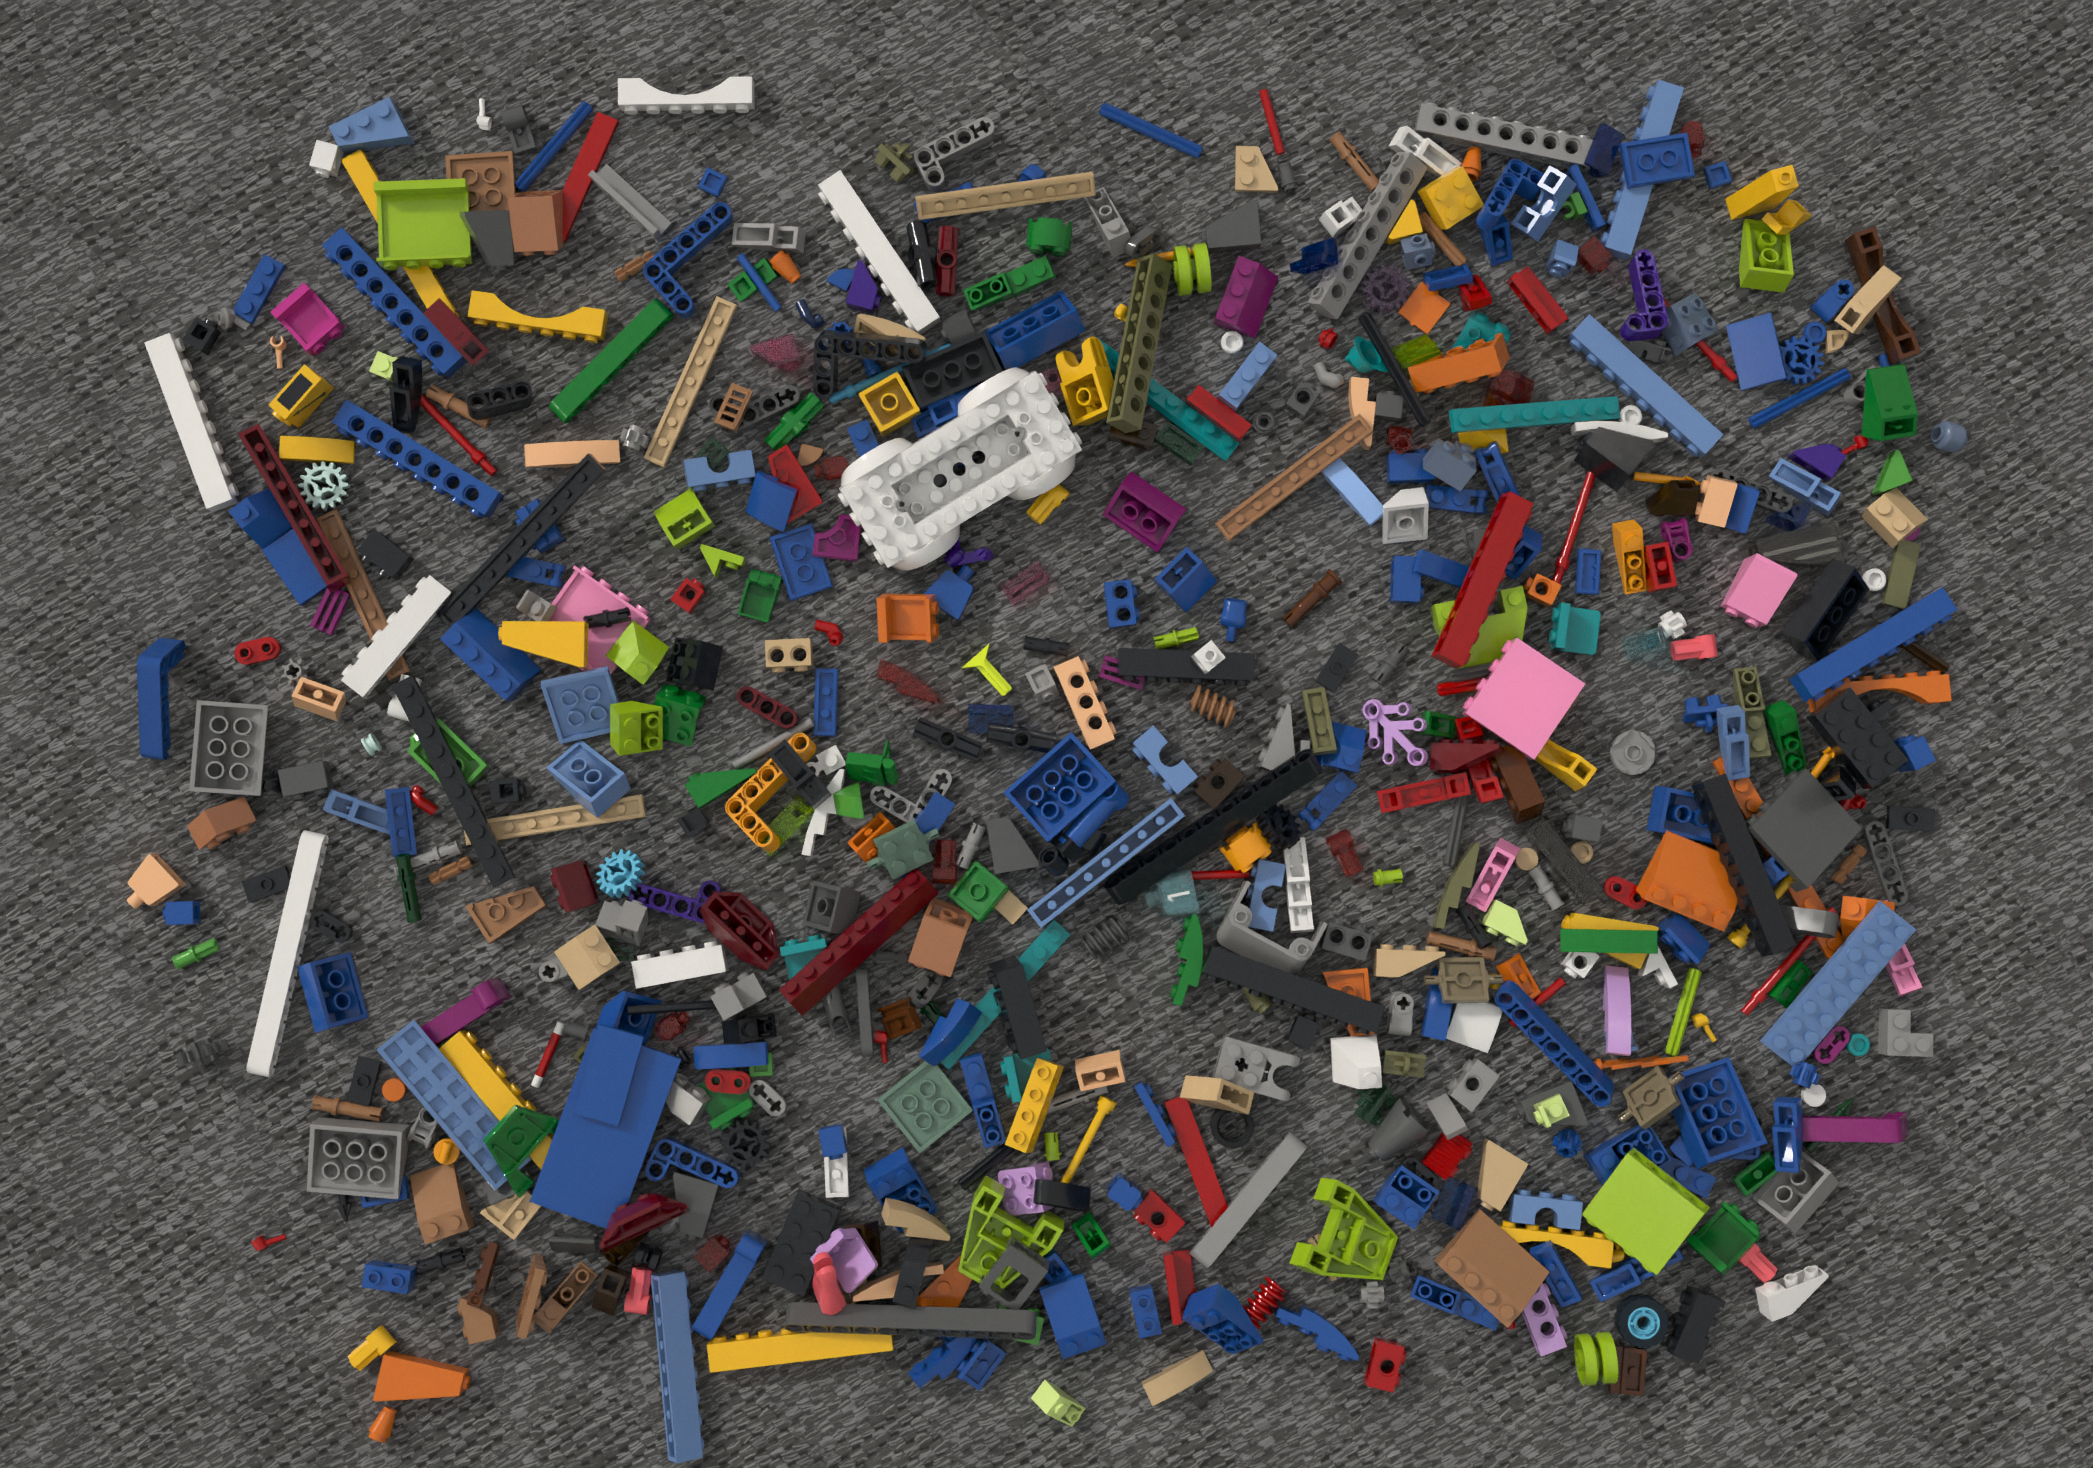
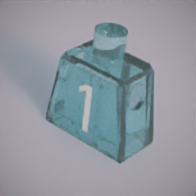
M1190 867L1171 873L1156 883L1158 891L1145 893L1147 906L1161 904L1163 915L1200 913Z

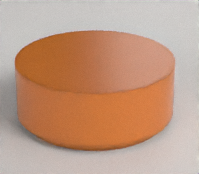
M399 1078L387 1080L382 1087L383 1096L393 1102L401 1100L407 1092V1086Z

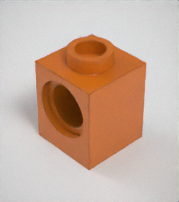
M1537 573L1532 578H1527L1523 589L1526 590L1524 593L1525 597L1548 608L1553 604L1562 585ZM1537 584L1544 586V595H1539L1536 592L1535 587Z

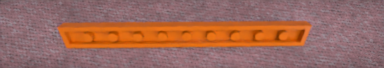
M1721 756L1712 762L1719 775L1725 774ZM1749 777L1729 780L1744 819H1748L1753 814L1756 815L1760 811L1758 807L1763 801ZM1758 841L1765 855L1768 858L1771 854ZM1812 885L1798 892H1795L1791 886L1787 889L1796 907L1827 911ZM1836 929L1835 938H1815L1826 959L1831 958L1844 942L1838 929Z

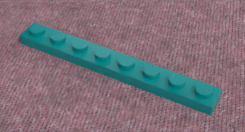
M1100 340L1112 376L1115 379L1119 353ZM1151 378L1147 403L1226 462L1239 443Z
M1618 396L1461 408L1449 411L1451 433L1574 424L1575 422L1611 421L1621 418Z
M1055 920L1045 928L1018 958L1023 965L1027 982L1071 935ZM994 987L975 1006L982 1014L969 1034L955 1050L940 1062L948 1070L1001 1013L993 997V993L996 992Z

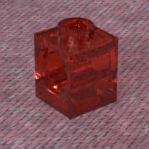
M1593 236L1578 250L1577 261L1590 275L1596 271L1600 274L1610 265L1607 261L1613 255Z
M715 1234L697 1252L694 1258L710 1273L731 1252L732 1249L729 1247L731 1243L723 1235L719 1237Z

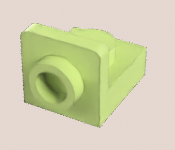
M378 351L369 372L394 382L392 362L398 358Z
M1560 1094L1534 1104L1536 1111L1533 1112L1537 1123L1539 1125L1542 1124L1546 1128L1570 1116Z

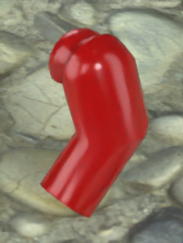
M816 620L814 630L825 632L832 646H838L842 643L843 634L837 624Z
M415 785L412 790H409L410 799L420 809L430 815L437 811L438 806L422 796L424 794L422 787Z
M1856 794L1853 799L1839 801V804L1846 812L1848 809H1863L1867 803L1866 799L1859 794Z

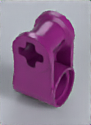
M1680 518L1679 521L1670 523L1666 521L1661 522L1662 538L1664 542H1669L1672 561L1674 563L1683 562L1693 551L1686 519ZM1676 546H1679L1683 549V556H1679L1676 553Z

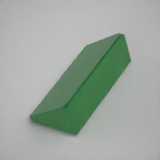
M1797 959L1767 995L1787 1009L1813 972L1802 961Z
M1767 1151L1732 1177V1180L1741 1195L1747 1197L1780 1171L1775 1170V1159Z

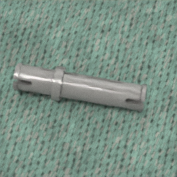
M455 840L441 847L436 846L427 853L411 858L413 872L436 863L442 864L446 859L462 854L463 849L460 842ZM395 864L393 868L396 876H398V867Z
M1107 1086L1086 1091H1080L1079 1088L1056 1096L1052 1099L1047 1114L1083 1101L1087 1103L1091 1098L1109 1093Z

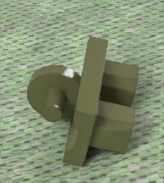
M896 142L893 145L898 151L896 152L888 144L884 145L881 143L877 148L880 152L877 154L874 162L883 169L890 162L894 163L896 167L889 175L896 182L901 183L908 175L913 176L917 170L904 159L905 157L909 162L913 159V156L909 153L911 145L905 143L901 146Z
M1384 1050L1382 1073L1424 1078L1426 1055Z

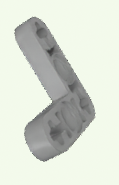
M945 769L936 770L916 804L884 786L874 787L871 790L870 799L878 807L908 823L915 820L913 817L915 813L919 814L922 808H918L920 803L926 807L927 804L924 801V797L927 793H934L935 791L939 793L937 790L929 788L931 784L936 787L938 783L936 776L943 773L947 774L946 779L948 783H942L939 788L943 790L942 796H945L952 783V776ZM884 790V795L889 799L891 795L895 796L890 803L889 809L885 807L886 801H876L877 797L874 795L876 791ZM897 801H904L906 804V811L902 814L894 811L893 806Z

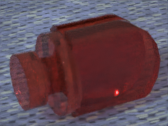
M1697 121L1687 122L1681 133H1688L1692 158L1702 155L1701 149L1704 147L1705 142L1703 127Z
M834 456L820 460L821 466L818 464L813 465L816 478L823 475L824 480H832L842 477L843 472L848 467V462L843 456Z
M686 1011L680 1013L672 1012L658 1022L656 1033L663 1040H671L686 1029V1024L691 1022V1018Z

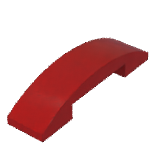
M1469 716L1454 720L1459 743H1461V740H1473L1475 744H1483V732L1478 722ZM1489 759L1466 769L1481 804L1504 798L1498 778L1494 776Z
M1466 772L1377 791L1381 813L1471 794Z

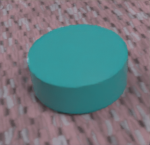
M1853 1033L1846 1044V1049L1854 1056H1863L1870 1049V1041L1863 1034Z

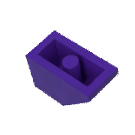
M858 260L846 305L847 308L873 314L875 309H879L882 296H879L878 288L863 261Z
M1823 444L1795 450L1787 458L1823 481H1827L1833 478L1846 455L1841 453L1842 450L1836 445Z

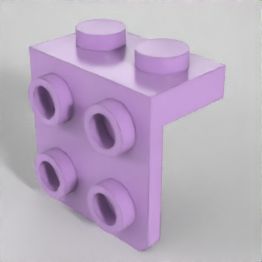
M1042 1161L1029 1167L1006 1169L998 1172L999 1183L1005 1186L1002 1199L1007 1213L1013 1216L1045 1212L1054 1208L1033 1203L1035 1180L1053 1181V1173L1049 1161Z
M838 1228L831 1233V1238L826 1243L817 1247L816 1253L810 1260L813 1263L815 1256L821 1252L830 1254L839 1283L846 1293H851L877 1268L878 1263L856 1228Z

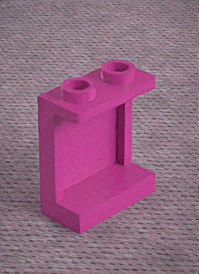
M305 283L301 284L270 312L311 356L321 353L326 348L325 344L331 339H337L342 334V329L345 328V325Z

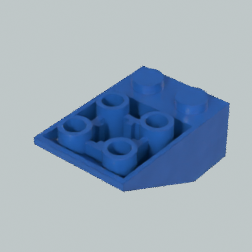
M1640 1125L1603 1142L1583 1155L1601 1186L1605 1184L1625 1155L1633 1148L1637 1149L1660 1168L1672 1161L1653 1128L1650 1126L1645 1130Z
M904 1147L863 1169L867 1183L882 1207L884 1206L885 1198H890L915 1205L931 1215L939 1211ZM895 1226L899 1233L903 1231L902 1227Z
M1219 1283L1188 1296L1182 1319L1189 1323L1192 1328L1206 1335L1209 1340L1223 1347L1226 1352L1235 1354L1263 1343L1261 1335L1237 1297Z

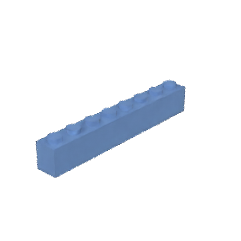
M1659 79L1654 86L1649 87L1646 94V99L1649 101L1647 107L1644 106L1639 116V120H1642L1640 128H1636L1633 141L1668 136L1670 134L1684 87ZM1623 169L1619 182L1622 183L1621 189L1616 191L1613 198V203L1616 205L1614 211L1609 212L1606 224H1609L1607 232H1603L1599 244L1603 245L1601 253L1627 260L1632 254L1653 185L1627 189Z
M1590 314L1567 337L1570 341V346L1574 350L1583 352L1587 356L1586 360L1592 366H1598L1603 370L1602 374L1609 381L1614 380L1620 386L1619 390L1624 395L1633 397L1637 401L1636 405L1642 411H1648L1653 415L1652 419L1656 424L1661 427L1664 425L1670 431L1669 435L1674 440L1683 442L1687 446L1686 450L1692 456H1698L1699 458L1704 456L1723 436L1715 426Z
M1172 798L1168 799L1028 908L1027 911L1042 928L1185 815Z
M680 1270L651 1274L668 1460L675 1463L702 1458V1450L704 1449V1440L700 1433L702 1418L698 1412L700 1396L696 1390L698 1375L693 1361L695 1348L691 1340V1334L693 1333L691 1328L693 1325L689 1319L691 1304L687 1297L686 1289L689 1282L685 1272Z

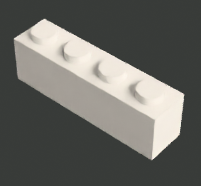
M718 941L704 943L705 948L696 949L695 945L681 947L682 952L673 954V949L660 951V956L651 958V954L637 956V961L631 962L636 989L729 971L724 944L718 945Z

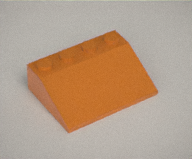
M1666 830L1636 888L1640 896L1644 900L1723 932L1731 920L1737 905V896L1729 883L1726 869L1720 862L1719 852Z

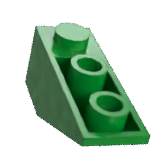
M1784 700L1765 706L1763 712L1766 726L1785 775L1787 776L1794 770L1798 772L1806 769V759L1796 710Z

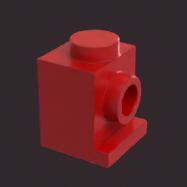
M685 578L670 600L692 615L695 608L706 595V592L703 590L705 586L695 578L692 581ZM690 591L695 593L693 599L687 598V594Z

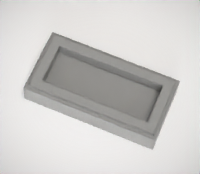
M1447 1093L1426 1103L1447 1140L1468 1130L1467 1125Z

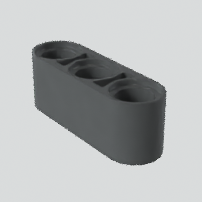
M1780 905L1791 933L1835 938L1839 918L1837 913Z

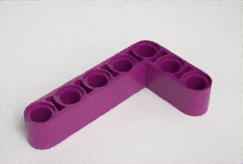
M500 977L489 979L471 990L473 994L420 1028L437 1046L445 1038L451 1037L465 1028V1025L471 1024L482 1017L484 1013L490 1012L501 1005L504 1000L507 1001L512 997Z
M1888 1112L1881 1117L1802 1116V1141L1903 1142L1908 1137L1907 1113L1895 1112V1114Z

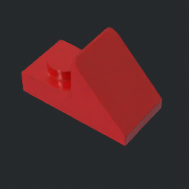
M1478 274L1473 275L1472 283L1458 285L1464 312L1492 304V296Z

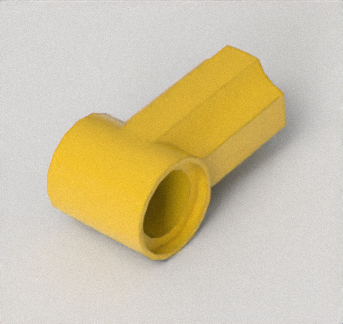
M1058 484L1041 494L1026 511V514L1041 525L1052 511L1062 504V500H1065L1070 492Z
M380 1325L365 1338L366 1341L347 1356L351 1365L359 1371L397 1342L383 1325Z

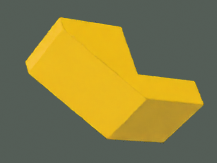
M1788 199L1777 213L1767 212L1761 220L1776 234L1786 235L1807 221L1812 215L1798 201Z

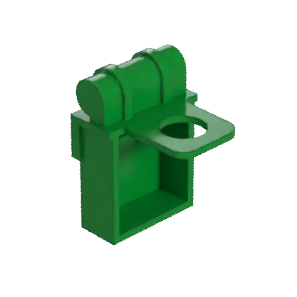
M751 569L749 577L746 579V586L737 614L769 624L775 603H777L780 594L779 588L782 577L776 576L774 573L762 572L760 569Z
M886 740L883 755L848 752L845 764L850 780L871 782L872 785L885 786L886 781L889 785L898 783L896 765L890 759L891 746L889 740Z

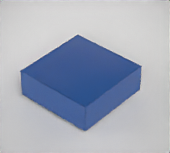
M1726 161L1703 168L1709 190L1732 183Z
M707 167L698 185V189L719 198L728 177Z

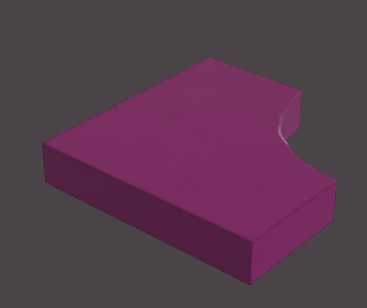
M840 514L837 523L832 529L824 533H815L812 557L857 562L861 525L857 527L850 515Z

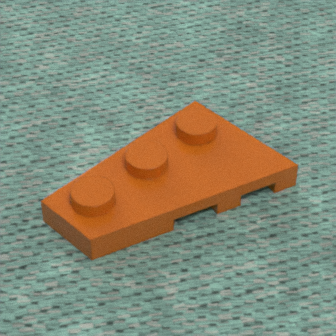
M1368 968L1322 972L1328 987L1371 1002ZM1348 1024L1346 1028L1350 1036L1366 1035L1357 1032V1026Z

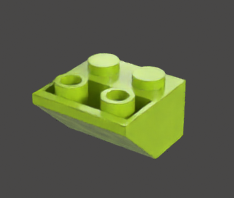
M693 489L687 490L654 511L659 524L677 550L715 527V524L695 492H693Z
M635 701L610 704V745L619 756L662 750L663 708Z

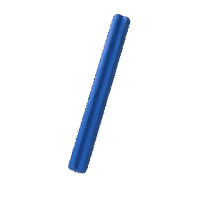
M583 101L516 180L515 186L519 190L524 192L528 189L593 111L590 104Z
M1103 103L1100 108L1099 114L1194 158H1199L1203 147L1108 103Z
M1844 368L1751 416L1748 419L1750 426L1756 428L1851 378L1849 371Z

